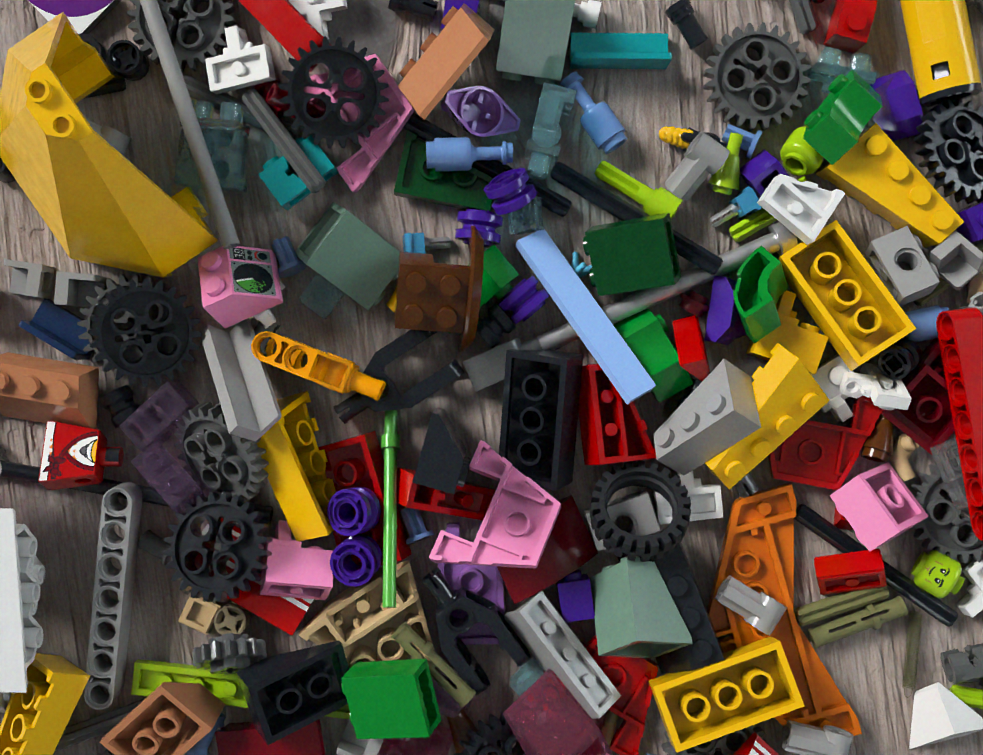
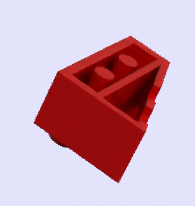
M599 364L582 366L578 413L584 465H602L656 458L655 448H653L646 432L648 427L644 419L641 420L634 402L628 405L625 403Z

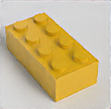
M837 220L824 227L814 242L808 245L801 242L779 257L778 260L782 264L787 283L796 293V296L824 335L829 337V342L850 371H853L916 329Z
M772 636L725 652L724 660L693 671L668 673L648 680L669 740L677 753L804 707L781 642Z

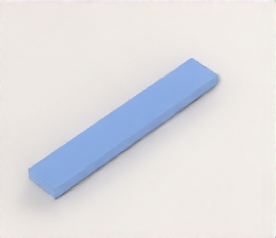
M542 228L519 239L515 247L625 403L628 405L653 390L656 386L654 381L545 229Z

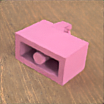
M278 520V525L275 528V537H269L273 541L266 544L264 548L272 552V555L262 558V562L268 566V569H262L260 595L326 600L333 588V573L330 567V558L333 551L324 550V548L319 546L301 548V541L291 539V529L287 521Z

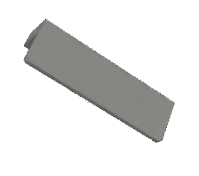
M245 319L239 322L230 332L207 324L200 331L202 333L200 337L229 434L256 442L281 419L282 415L265 364L252 353L251 344L255 333L250 319Z
M542 591L532 595L517 610L508 612L503 616L581 719L601 718L621 697L620 693Z

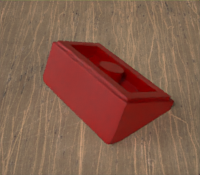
M693 315L674 320L673 329L679 364L690 374L703 381L710 374V368L698 317Z
M874 549L870 552L869 550L814 558L820 595L887 586L880 549Z

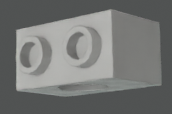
M908 226L871 241L865 252L873 270L900 307L931 294L940 283L936 266L932 262H928L922 252L923 246L919 237L912 234ZM897 262L907 263L911 270L901 269Z
M641 490L608 501L607 512L613 523L622 515L630 518V525L624 530L625 532L638 536H651L653 533L660 531L649 495L646 491ZM590 508L584 509L583 512L597 551L604 550L606 554L614 552L615 549L613 547L608 551L603 546V539L598 541L595 536V529L592 530Z

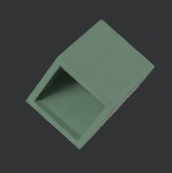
M505 0L496 70L503 71L502 78L521 81L522 75L535 76L534 83L553 86L554 80L561 81L575 0Z
M334 202L328 207L295 251L296 255L305 264L367 310L372 305L376 306L383 299L386 292L384 289L391 280L398 278L400 251L348 210Z
M627 556L621 558L620 563L603 567L602 572L590 577L598 656L655 658L693 644L692 637L655 562H641L639 556H636L635 561L627 560Z

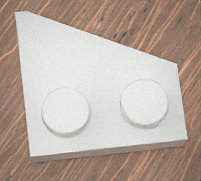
M779 174L772 179L757 203L808 245L815 241L845 193L839 189L829 191L818 188L816 183L809 181L800 182L794 177Z

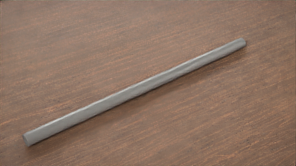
M140 0L223 249L235 248L240 243L158 1Z

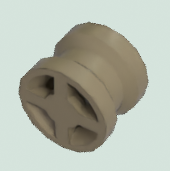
M229 601L217 611L214 617L215 629L220 635L227 633L241 634L250 624L252 614L234 602Z

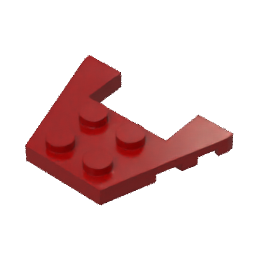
M861 396L857 399L855 398L853 416L851 417L849 428L807 420L768 455L771 477L827 489H840L857 460L859 451L867 437L874 430L875 423L884 409L875 406L871 397Z
M595 635L583 646L621 695L608 709L624 719L612 739L610 750L619 755H639L640 741L645 729V719L653 694L648 680L656 678L659 668L658 663L650 658L598 656L597 638ZM547 675L528 691L526 700L551 714L563 695Z

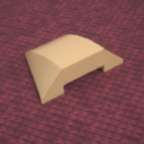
M409 560L396 563V608H383L382 566L367 583L356 587L351 586L329 600L298 634L304 640L308 641L309 639L316 645L339 640L342 643L349 669L356 662L410 659L411 656L391 637L395 630L405 621L425 642L429 640L433 644ZM410 642L417 650H419L423 654V656L428 661H430V659L413 642Z

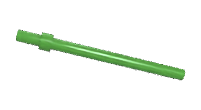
M397 410L385 411L384 435L381 436V450H384L383 608H396L397 451L401 449V436L397 434Z

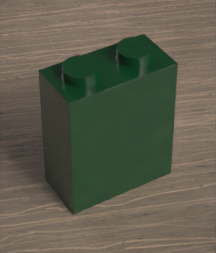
M670 213L596 225L585 232L583 248L585 254L590 256L592 265L589 272L590 282L593 287H596L598 296L675 285L681 278Z

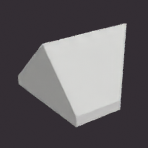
M939 682L915 692L909 749L962 737L983 730V718Z

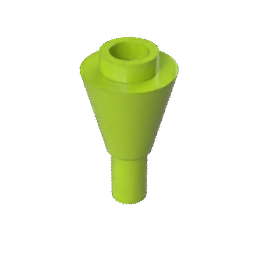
M730 133L727 149L730 151L728 158L721 168L711 175L708 181L709 184H713L712 191L732 195L733 189L739 190L740 157L738 155L744 135Z

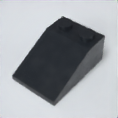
M339 640L270 656L236 672L255 729L267 745L348 704L346 696L342 691L341 678L349 670L342 643Z

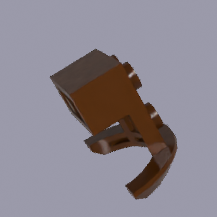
M471 226L469 266L434 263L433 254L400 252L394 314L395 328L461 333L459 334L458 352H463L474 342L480 310L484 266V239L475 226Z

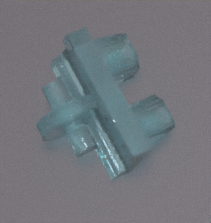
M825 47L820 52L817 63L809 70L808 78L811 80L823 82L821 92L827 94L830 93L828 90L830 84L839 75L844 74L846 76L852 69L868 84H874L877 73L871 72V55L854 53L850 58L849 67L839 65L841 50L831 47Z

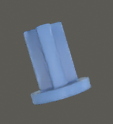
M728 124L721 140L728 143L731 132L744 135L740 148L748 151L746 157L751 159L763 131L758 130L755 135Z
M288 236L282 239L277 238L273 241L272 247L280 265L278 269L280 278L294 276L306 268V264L302 260H298Z
M405 508L401 510L410 536L409 539L405 540L407 545L434 535L433 530H426L418 509Z

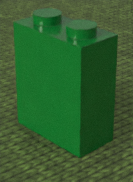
M427 659L356 662L341 678L342 691L346 696L350 711V722L354 726L357 739L427 738L431 736L442 720Z

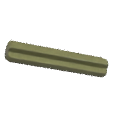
M887 586L842 592L795 608L796 621L800 626H806L887 599L890 593Z

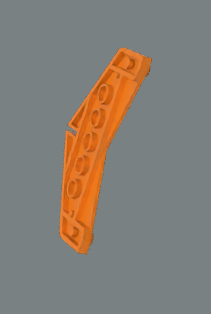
M786 483L753 494L751 493L748 497L737 498L731 506L707 608L717 637L731 633V636L719 639L723 653L770 636L776 638L781 642L804 707L774 718L783 727L787 724L788 720L819 728H823L824 725L835 726L850 732L853 736L862 734L857 716L844 699L796 621L794 613V517H796V497L792 484ZM729 575L758 593L764 592L787 607L770 636L750 625L744 620L743 616L725 607L715 599L718 588Z

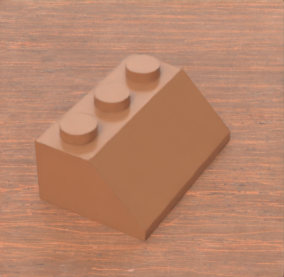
M463 3L459 10L454 6L451 7L440 21L445 25L438 36L432 32L420 46L424 53L416 62L411 58L399 73L403 77V80L398 85L399 89L418 115L424 120L490 41L495 30L465 3Z
M10 352L1 354L0 413L6 417L41 423L55 421L97 429L99 367Z
M163 682L109 731L99 743L114 755H184L213 729L225 704L201 683Z

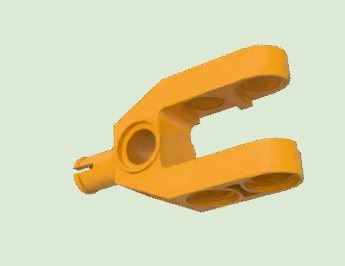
M268 331L260 332L252 340V353L260 361L313 381L330 390L342 394L353 390L376 401L380 399L384 391L385 381L359 372V366L355 362ZM271 337L266 344V357L260 351V344L265 338ZM277 344V349L274 353V346ZM307 355V364L303 366V359Z

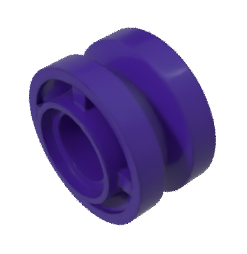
M525 168L511 169L503 172L485 186L484 192L487 198L496 199L492 207L497 215L515 212L526 206L536 197L537 191L534 185L525 184L529 179Z
M477 209L458 212L457 221L463 224V228L456 230V240L470 245L471 226H475L484 239V247L500 245L501 235L495 232V229L503 226L502 216L496 215L494 212Z
M534 275L528 280L524 278L503 296L504 300L499 304L503 311H513L510 319L515 325L521 320L525 322L546 304L545 300L550 296L546 289L539 291L536 289L539 281Z
M353 487L336 492L331 497L327 507V516L332 528L344 536H353L372 530L379 522L381 515V506L377 496L366 487Z
M357 534L348 536L331 554L330 567L332 573L338 581L347 586H361L367 583L379 570L382 563V552L377 542L367 535ZM351 555L359 557L362 565L355 564L351 559Z

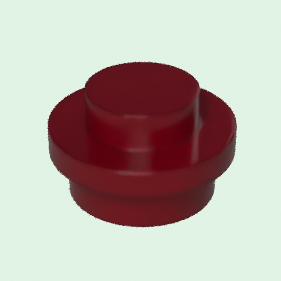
M693 290L690 291L689 295L681 294L680 298H682V301L679 304L681 308L701 318L705 311H709V306L706 304L708 301L707 297Z

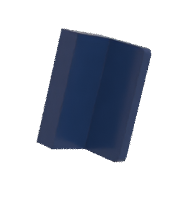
M44 298L31 321L21 320L18 325L75 360H89L93 351H83L90 343L89 339H79L78 337L87 332L86 327L77 325V322L84 321V319L64 307L54 304V301Z

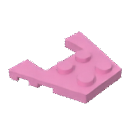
M376 54L364 58L368 61L376 57L378 60L372 67L373 70H384L385 72L377 79L379 83H386L389 86L380 90V95L389 98V101L379 103L378 106L386 114H375L374 119L380 126L378 128L371 125L367 126L370 133L369 138L358 133V142L362 148L336 167L339 174L354 193L358 192L415 111L399 89L391 73ZM347 69L344 72L343 79L348 87L356 88L360 85L361 75L357 70ZM328 72L320 75L314 74L310 78L313 82L321 84L327 80ZM334 83L330 89L304 87L305 93L330 96L332 103H336V99L340 97L357 100L364 98L362 93L337 90V84ZM317 98L310 99V101L313 103H316L318 100H320ZM348 102L341 107L340 115L346 122H353L358 116V109L353 103Z
M480 440L469 469L499 481L498 487L474 542L441 530L429 559L435 563L537 568L561 509V503L532 479L526 477L513 467V464L506 458L501 457L492 450L490 445Z

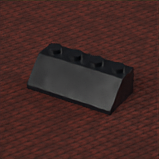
M509 349L506 350L499 455L506 458L513 464V467L526 477L532 479L541 488L557 491L573 481L583 354L556 350Z
M437 408L431 414L413 483L454 494L456 486L464 487L471 458L465 456L466 447L445 409Z
M682 543L678 547L675 546L674 551L667 555L664 552L663 557L655 560L654 556H651L649 561L655 562L692 637L693 643L655 657L661 674L693 671L724 660L721 644ZM623 553L621 557L617 556L619 563L620 559L627 557L628 554Z

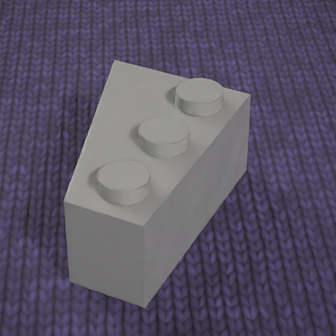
M723 359L653 434L657 461L682 475H686L760 429L761 423L750 375L726 359Z

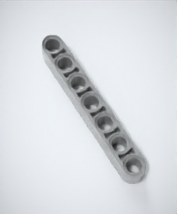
M123 482L111 488L104 494L102 499L86 673L90 675V678L84 688V700L89 707L95 710L108 708L123 691L125 684L143 499L140 487L132 482ZM118 492L126 495L128 499L127 506L122 505L118 501ZM115 525L123 528L125 532L124 538L119 537L115 533ZM112 557L117 558L121 562V570L113 566L111 562ZM108 589L117 593L119 601H115L109 596ZM105 622L113 624L116 632L108 630ZM102 654L110 656L112 663L106 662ZM99 685L106 687L109 694L102 692Z

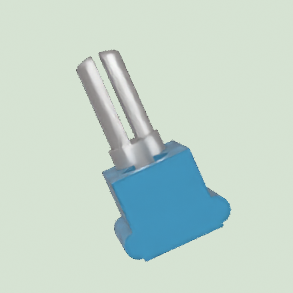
M748 186L741 190L737 197L728 202L729 206L726 209L712 216L710 222L730 212L729 215L712 225L717 227L732 217L739 219L747 213L753 214L759 211L762 207L757 203L759 198L753 188Z
M406 233L402 236L404 252L426 254L425 251L431 249L451 247V243H443L450 242L449 237L424 238V233Z

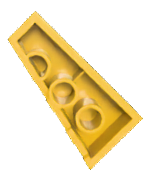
M877 123L862 131L858 143L833 165L828 162L816 173L823 180H828L837 186L848 197L852 196L865 205V208L873 214H878L889 221L890 225L898 230L908 226L911 233L919 237L923 248L940 244L964 223L961 217Z
M779 343L770 351L773 356L765 367L759 366L751 376L755 379L752 382L761 428L704 463L729 490L830 401L800 359Z
M308 391L277 399L282 417L256 443L259 448L266 449V453L261 455V458L268 461L269 465L263 469L269 474L267 478L274 491L275 498L280 504L287 524L296 541L327 536L334 530L328 520L327 507L336 490L333 479L326 478L325 470L326 462L328 461L325 450L318 449L314 432L319 430L316 418L310 419L306 403L311 402Z
M36 653L34 661L27 667V692L11 693L0 726V755H53L90 675L61 655Z

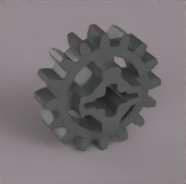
M222 634V636L209 639V644H202L201 647H195L192 650L193 667H196V669L204 668V670L210 669L211 674H234L250 666L251 663H256L267 657L265 641L263 639L256 640V638L249 639L248 634Z

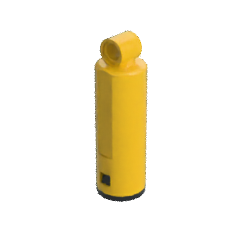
M900 0L921 107H933L939 103L942 104L948 99L952 102L958 98L966 99L982 92L965 0Z

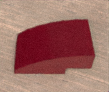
M938 338L933 339L922 352L921 363L905 378H902L912 398L908 410L895 408L894 410H884L881 413L931 455L955 431Z
M572 495L559 500L561 509L537 568L497 566L514 604L558 582L598 554Z
M320 719L270 745H267L255 729L253 722L229 723L215 732L218 755H325Z

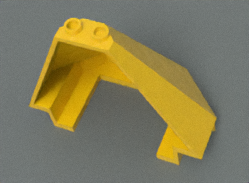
M62 12L7 50L0 93V158L71 259L163 278L171 277V272L218 241L203 219L209 214L190 187H185L170 197L92 129L76 103L113 79L115 75L96 48L81 39L64 12Z

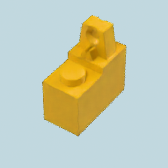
M786 290L776 304L781 326L755 344L750 340L746 353L769 361L773 356L770 351L779 343L798 357L810 374H816L829 337L819 334L820 328L807 323H801L800 327L798 326L800 320L796 319L797 312L792 311L796 293Z

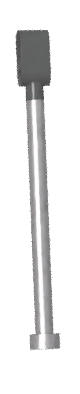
M780 222L768 227L767 235L719 255L718 257L722 258L723 263L715 275H711L698 266H694L681 272V278L675 285L643 289L601 309L611 323L614 324L714 279V276H722L740 268L747 257L760 246L764 247L771 254L777 252L781 256L798 245L797 237ZM568 322L521 343L519 337L472 357L464 361L463 364L477 392L504 380L506 350H555L580 339V337Z

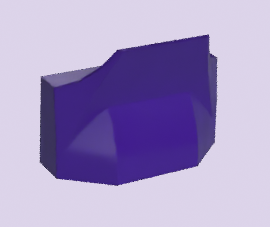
M902 70L871 80L869 84L881 96L883 105L872 117L874 124L877 123L893 142L920 134L916 127L923 123L921 120L923 111L915 84L907 72Z
M714 276L704 341L729 345L735 339L747 335L734 301L733 290L736 287V280L724 276Z

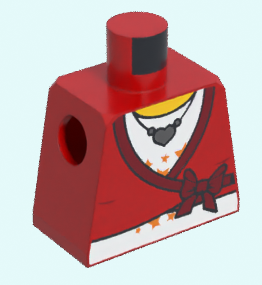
M47 421L38 482L47 490L99 484L103 481L104 467L122 466L124 459L123 448L107 447V438L100 430Z

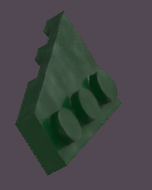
M407 130L394 195L464 210L491 211L493 199L487 198L484 188L494 178L474 167L468 171L435 172V168H427L426 142Z

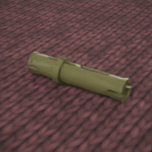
M896 596L891 600L874 606L872 604L866 605L863 610L837 618L815 628H809L807 631L813 646L817 649L820 646L847 638L870 628L874 630L880 629L882 624L907 616L908 609L902 597ZM881 612H886V613H884V614H882V615H878V616L873 617V618H871V619L862 621V619L871 617V616L876 615V614L881 613ZM851 623L854 624V625H852V626H849V627H846V628H844V629L835 631V632H833V633H829V631H832V630H835V629H837V628L846 626V625H848V624H851Z
M406 621L391 635L411 656L410 659H426L410 643L413 642L431 660V662L428 661L431 677L461 708L474 697L476 691L432 649L433 644L429 640L425 642ZM435 667H438L456 686H453Z

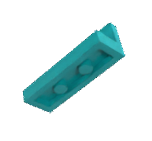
M668 33L570 34V69H667L672 60V53L668 52Z

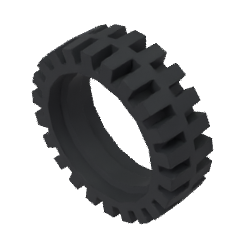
M639 460L637 466L633 467L632 461L624 462L623 468L619 464L613 466L611 473L606 471L602 475L601 480L597 481L590 503L592 530L595 529V536L598 541L603 539V546L608 551L613 547L615 549L614 555L621 557L625 553L628 554L627 560L635 561L636 556H641V562H646L650 560L651 556H654L655 560L663 557L664 552L667 555L674 551L675 546L678 547L682 542L690 521L691 500L690 497H687L688 490L685 485L680 487L681 480L678 476L675 475L673 478H670L671 471L664 468L660 472L658 471L659 464L652 462L650 468L645 467V461ZM630 486L647 487L660 493L669 502L672 508V521L669 527L661 533L651 536L632 535L619 529L611 521L607 512V503L611 496L619 489Z

